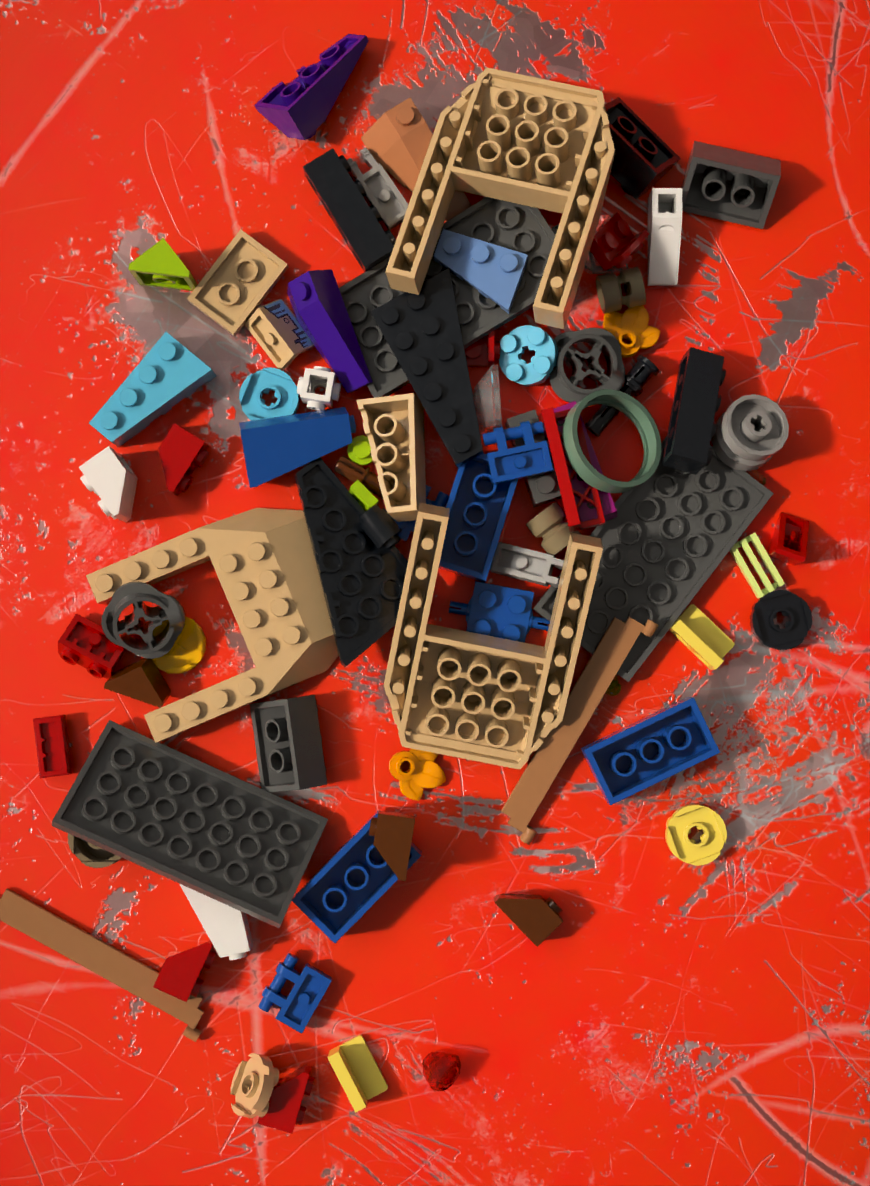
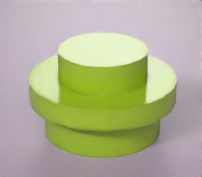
M361 435L353 438V443H350L347 449L349 458L359 465L370 464L373 460L368 437Z

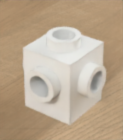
M314 366L313 369L305 368L304 377L300 376L298 380L297 394H300L302 402L307 404L308 409L324 411L325 407L332 408L333 400H339L341 383H337L336 374L331 372V369L322 366ZM317 387H324L326 391L324 395L315 394V389Z

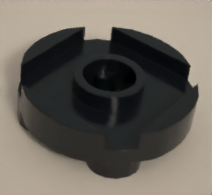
M777 590L765 594L753 604L750 625L754 636L763 646L775 650H787L800 645L804 641L812 626V614L808 604L802 598L787 590ZM777 612H781L782 616H788V621L784 623L785 628L780 629L779 625L773 622V619L777 617Z

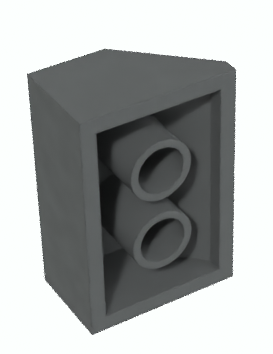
M694 141L682 184V211L763 229L781 178V160Z
M315 695L250 704L261 789L267 792H279L327 785Z

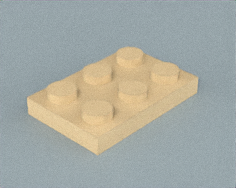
M240 229L187 300L236 337L289 266Z

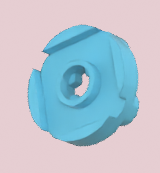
M532 325L520 326L510 331L508 335L503 336L500 340L499 365L506 377L513 382L524 386L538 385L546 381L554 366L556 367L558 357L557 344L547 332L539 327ZM527 348L530 351H535V356L531 357V363L529 364L521 358L524 350Z
M263 368L247 376L241 385L239 400L243 412L250 421L293 415L298 410L300 398L299 394H297V386L291 377L280 369ZM270 390L275 392L274 396L277 398V401L267 406L265 405V400L261 397L263 393L269 394Z

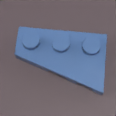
M446 229L442 231L433 256L437 263L446 269L449 268L451 273L472 285L480 294L487 299L490 298L508 314L529 259L527 254Z

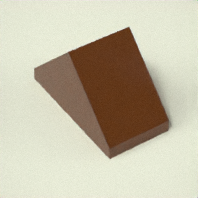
M143 658L114 672L104 686L105 689L160 708L171 693L154 661L149 658Z

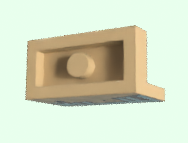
M282 299L258 307L244 324L280 370L287 368L299 354L314 347V344L298 323L295 315Z

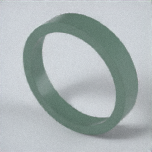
M598 390L575 404L565 418L562 439L567 459L579 477L595 489L607 493L627 492L647 481L656 471L661 457L660 434L651 414L632 396L618 390ZM596 404L608 405L623 412L634 423L642 439L644 455L642 466L632 480L621 482L607 478L588 462L580 447L577 434L578 419L584 408Z

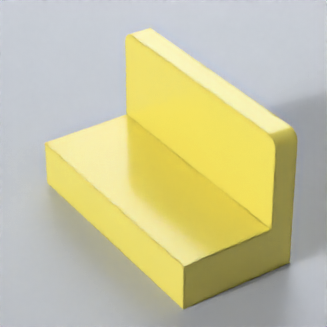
M691 604L669 629L710 670H716L724 662L722 658L735 645L694 604Z
M358 1035L329 1050L327 1058L355 1113L367 1107V1100L388 1089V1084L362 1035Z

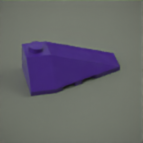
M346 35L320 54L319 59L321 61L298 69L296 72L299 76L286 86L282 81L274 86L254 105L256 110L287 137L301 140L311 138L316 134L317 128L326 120L369 41L367 36Z
M307 271L290 281L287 294L298 323L332 372L336 374L337 379L346 392L352 393L372 383L333 271Z

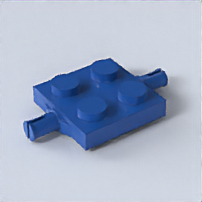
M475 581L473 596L468 604L451 600L450 606L461 609L449 607L448 612L465 615L467 621L466 631L524 643L530 628L548 631V625L538 624V622L550 624L545 618L533 616L532 602L534 592Z

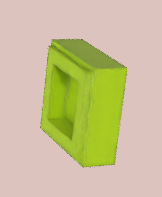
M359 480L350 486L349 492L365 511L378 504L379 500Z

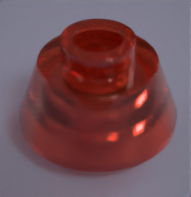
M441 1050L430 1052L422 1063V1073L433 1091H445L450 1088L457 1080L461 1071L459 1056Z

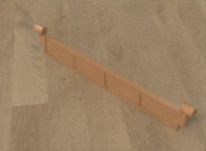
M629 616L625 623L616 617L612 620L568 695L563 721L556 729L553 728L544 739V743L534 753L501 812L510 816L507 824L522 832L519 838L522 842L530 845L537 831L527 825L640 633H643L651 638L659 626L658 624L648 619L646 624L643 625Z
M8 888L5 890L0 898V920L188 1024L183 1035L194 1042L198 1040L202 1031L198 1030L196 1026L204 1013V1010L199 1008L203 996L199 994L196 998L190 996V999L185 1002L154 988L153 986L160 972Z

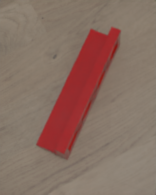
M552 407L541 410L569 530L570 532L604 525L606 522L598 489L589 485L584 494H581L573 489L571 485L577 473L569 461L565 459L564 446L562 448L560 439L562 438V432L558 431L556 423L557 420L565 419L570 409L554 413ZM579 416L577 425V433L580 441L579 444L583 454L585 455L588 462L591 464L581 419ZM567 466L573 469L570 476L568 473ZM590 491H592L594 501L587 497ZM574 495L581 498L577 505L575 502ZM584 501L596 507L598 518L580 522L578 510Z

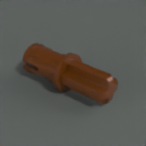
M342 456L337 461L334 469L337 473L353 482L359 480L370 492L383 499L377 478L378 475L372 473L370 467L366 469L345 456Z

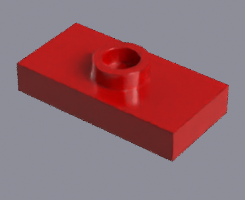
M65 715L34 718L33 725L40 778L72 774Z

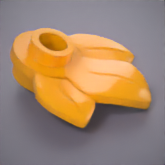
M643 305L628 308L623 314L616 311L604 315L603 329L613 334L618 340L623 358L635 355L639 349L651 348L657 343L660 336L659 329L648 326L649 316ZM622 339L629 340L631 344H625Z
M410 749L409 751L397 752L392 756L389 762V770L391 775L399 780L400 791L404 796L420 801L423 788H436L446 781L443 770L438 764L434 763L438 754ZM408 761L409 769L402 772L400 769L401 763Z

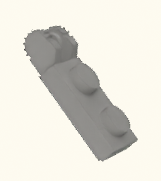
M364 148L360 151L361 157L370 170L362 174L357 163L352 158H349L347 162L351 167L350 172L356 180L360 181L366 191V198L371 205L377 208L383 223L391 230L403 222L409 204L383 166L376 162L367 148Z
M498 542L490 571L519 580L558 588L560 578L553 577L551 574L554 567L562 570L564 560L557 559L554 555Z

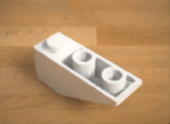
M652 188L649 194L648 286L678 285L682 231V188Z

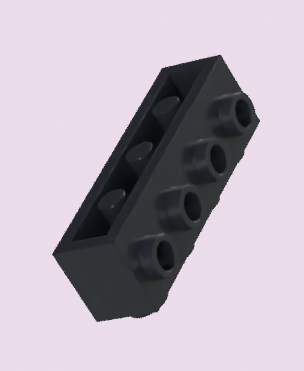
M331 149L304 165L303 171L306 179L363 271L366 272L389 258L396 239L389 229L387 231L383 230L379 223L382 221L381 215L374 205L369 207L364 197L367 194L360 181L352 180L348 173L351 171V167L343 155L338 157L334 149Z
M690 347L680 360L662 462L663 466L696 475L704 466L709 465L713 454V449L709 448L710 441L717 429V422L714 421V416L720 407L722 398L721 395H718V392L726 374V370L722 369L723 356Z

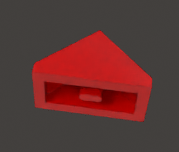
M781 512L767 551L769 557L792 565L803 563L807 554L809 521Z

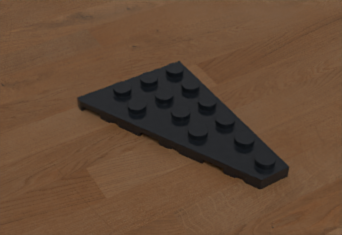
M318 458L297 472L295 480L340 661L346 667L395 626L408 561L395 546L389 550L385 547L377 548L361 528L362 523L359 521V518L366 511L324 461Z

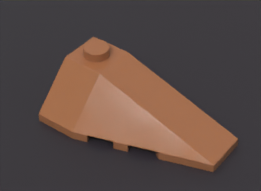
M410 97L386 111L361 137V140L376 162L380 163L389 174L397 179L399 184L404 188H408L413 193L433 134ZM455 190L445 222L472 206L464 192Z

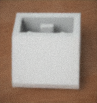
M108 446L79 466V469L84 474L80 479L90 492L93 491L97 496L99 495L101 500L98 501V505L108 517L111 516L114 520L119 519L126 523L131 519L138 478L122 455Z

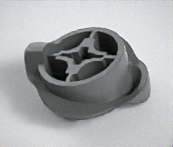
M586 328L580 331L564 332L554 338L558 347L556 367L554 366L549 375L551 387L559 398L569 403L576 401L577 404L595 391L604 389L620 391L625 382V368L622 361L620 344L613 334L601 328ZM578 342L594 345L587 354L581 353L578 350L573 351L569 348L572 344ZM601 353L604 354L607 362L606 374H604L605 370L600 367L598 362ZM564 356L573 369L569 379L563 368ZM588 360L589 369L584 372L581 369L583 367L581 362ZM584 377L601 382V385L595 389L577 387Z
M128 582L120 586L113 594L110 603L103 612L101 624L104 634L114 644L124 647L137 656L154 659L164 656L172 649L177 637L185 626L186 619L182 605L174 597L158 591L147 583ZM143 601L152 602L159 606L148 607ZM133 604L134 611L130 615L125 616L124 620L119 621L118 618L121 612L127 606ZM144 617L148 623L143 624L139 618ZM168 620L165 629L154 637L153 630L155 627L162 625V621ZM129 634H138L143 639L131 637Z

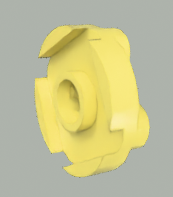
M689 804L680 807L668 818L665 839L673 855L685 863L699 866L708 864L718 858L724 843H726L727 830L723 819L715 811L704 805ZM694 826L698 830L703 829L704 832L700 836L701 841L698 843L694 839L688 838V834L691 833V828Z

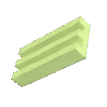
M755 532L736 542L731 548V555L757 599L785 584ZM750 541L753 544L758 555L760 556L765 567L767 568L772 579L774 580V583L771 584L766 573L761 567L759 561L754 555L752 549L748 544ZM738 548H743L751 564L753 565L755 571L760 577L762 583L765 586V588H763L762 590L756 582L751 571L749 570L740 552L738 551Z

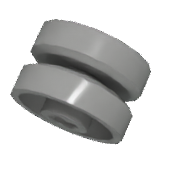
M756 394L745 395L734 401L727 408L726 412L716 421L717 429L711 442L717 456L729 467L745 472L757 470L784 446L788 439L789 424L783 410L771 399Z

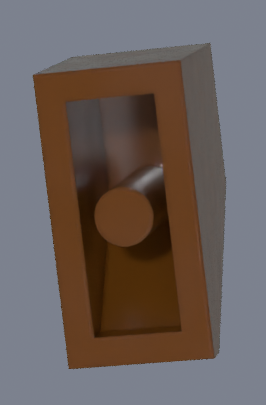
M379 811L377 818H371L369 836H374L373 845L398 879L406 881L415 816Z
M497 894L494 897L495 904L537 947L563 922L559 915L562 909L550 897L547 900L541 895Z

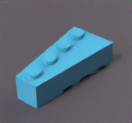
M165 332L92 418L89 424L117 447H120L148 427L149 423L160 415L166 414L172 409L171 407L185 397L188 398L196 392V389L207 381L210 382L217 375L197 356L169 333Z

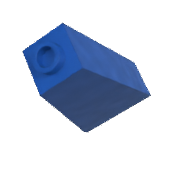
M345 407L239 423L250 488L257 487L353 443L351 433H356L354 415H349Z

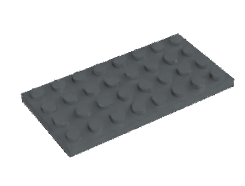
M485 197L443 224L440 236L443 229L527 254L529 258L509 314L490 298L487 299L480 294L476 288L465 280L462 281L451 273L464 349L533 307L556 236L538 208ZM433 256L424 281L446 270V268L434 260ZM390 257L339 288L372 379V383L366 386L374 398L390 396L410 383L371 314L372 310L405 293L390 288L385 273Z
M666 436L661 443V457L654 474L639 486L630 491L623 492L614 503L618 517L605 521L606 524L597 526L590 534L592 537L601 538L603 551L580 646L592 655L614 617L624 623L629 616L643 625L646 624L648 619L659 625L651 638L640 633L618 670L617 675L626 682L631 680L774 494L745 471L733 469L723 463L711 445L709 448L713 449V454L709 465L704 466L695 475L662 465ZM553 586L549 587L533 608L534 611L549 622L558 589Z
M109 720L53 818L52 826L280 928L328 819L164 744L155 743L154 740Z

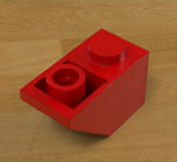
M175 423L158 449L167 489L178 496L181 491L185 492L193 481L191 474L196 466L201 467L209 455L207 451L209 446L203 440Z
M205 942L166 958L153 987L185 1002L190 999V996L196 998L204 980L199 979L204 967L210 968L217 953L212 950V942Z
M305 1065L278 1080V1083L273 1087L269 1099L268 1111L264 1117H259L257 1124L293 1134L295 1124L302 1125L306 1107L301 1106L304 1094L310 1096L315 1077L309 1076L312 1066Z

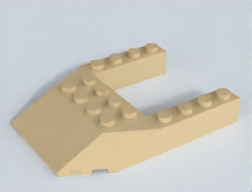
M486 68L477 77L475 83L468 85L461 92V97L451 107L448 105L440 113L385 271L390 288L416 295L420 294L455 190L562 213L533 304L535 323L565 330L599 223L615 155L603 92Z
M419 503L384 680V689L391 705L394 722L398 728L401 745L405 748L520 770L529 760V756L544 743V739L553 728L556 729L563 721L603 551L601 538L570 532L545 646H539L427 624L450 508Z
M254 508L196 528L86 575L97 603L106 605L110 603L115 591L123 584L143 582L153 585L211 560L253 659L255 668L145 714L144 717L155 743L164 741L326 672L339 656L303 510Z

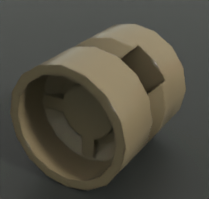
M638 267L621 270L618 276L613 272L596 276L597 295L604 314L620 311L622 305L634 308L646 304L645 286ZM624 283L626 296L622 295L620 284Z
M557 501L526 524L535 537L543 538L541 546L546 553L554 556L567 547L570 537L568 522H564L566 515ZM579 531L571 532V533L581 534Z

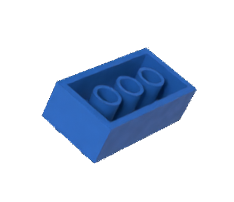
M482 453L458 467L446 508H450L439 564L440 569L484 583L486 582L518 482L517 479L493 485L487 454Z
M686 697L581 748L594 778L609 805L615 804L720 753L694 697Z
M379 809L372 817L377 818L378 812L381 810ZM371 818L292 899L334 943L398 880V877L373 845L374 836H369ZM413 842L411 843L408 869L422 854V851Z

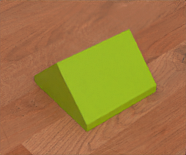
M164 238L129 264L130 273L140 285L193 291L198 285L190 271Z

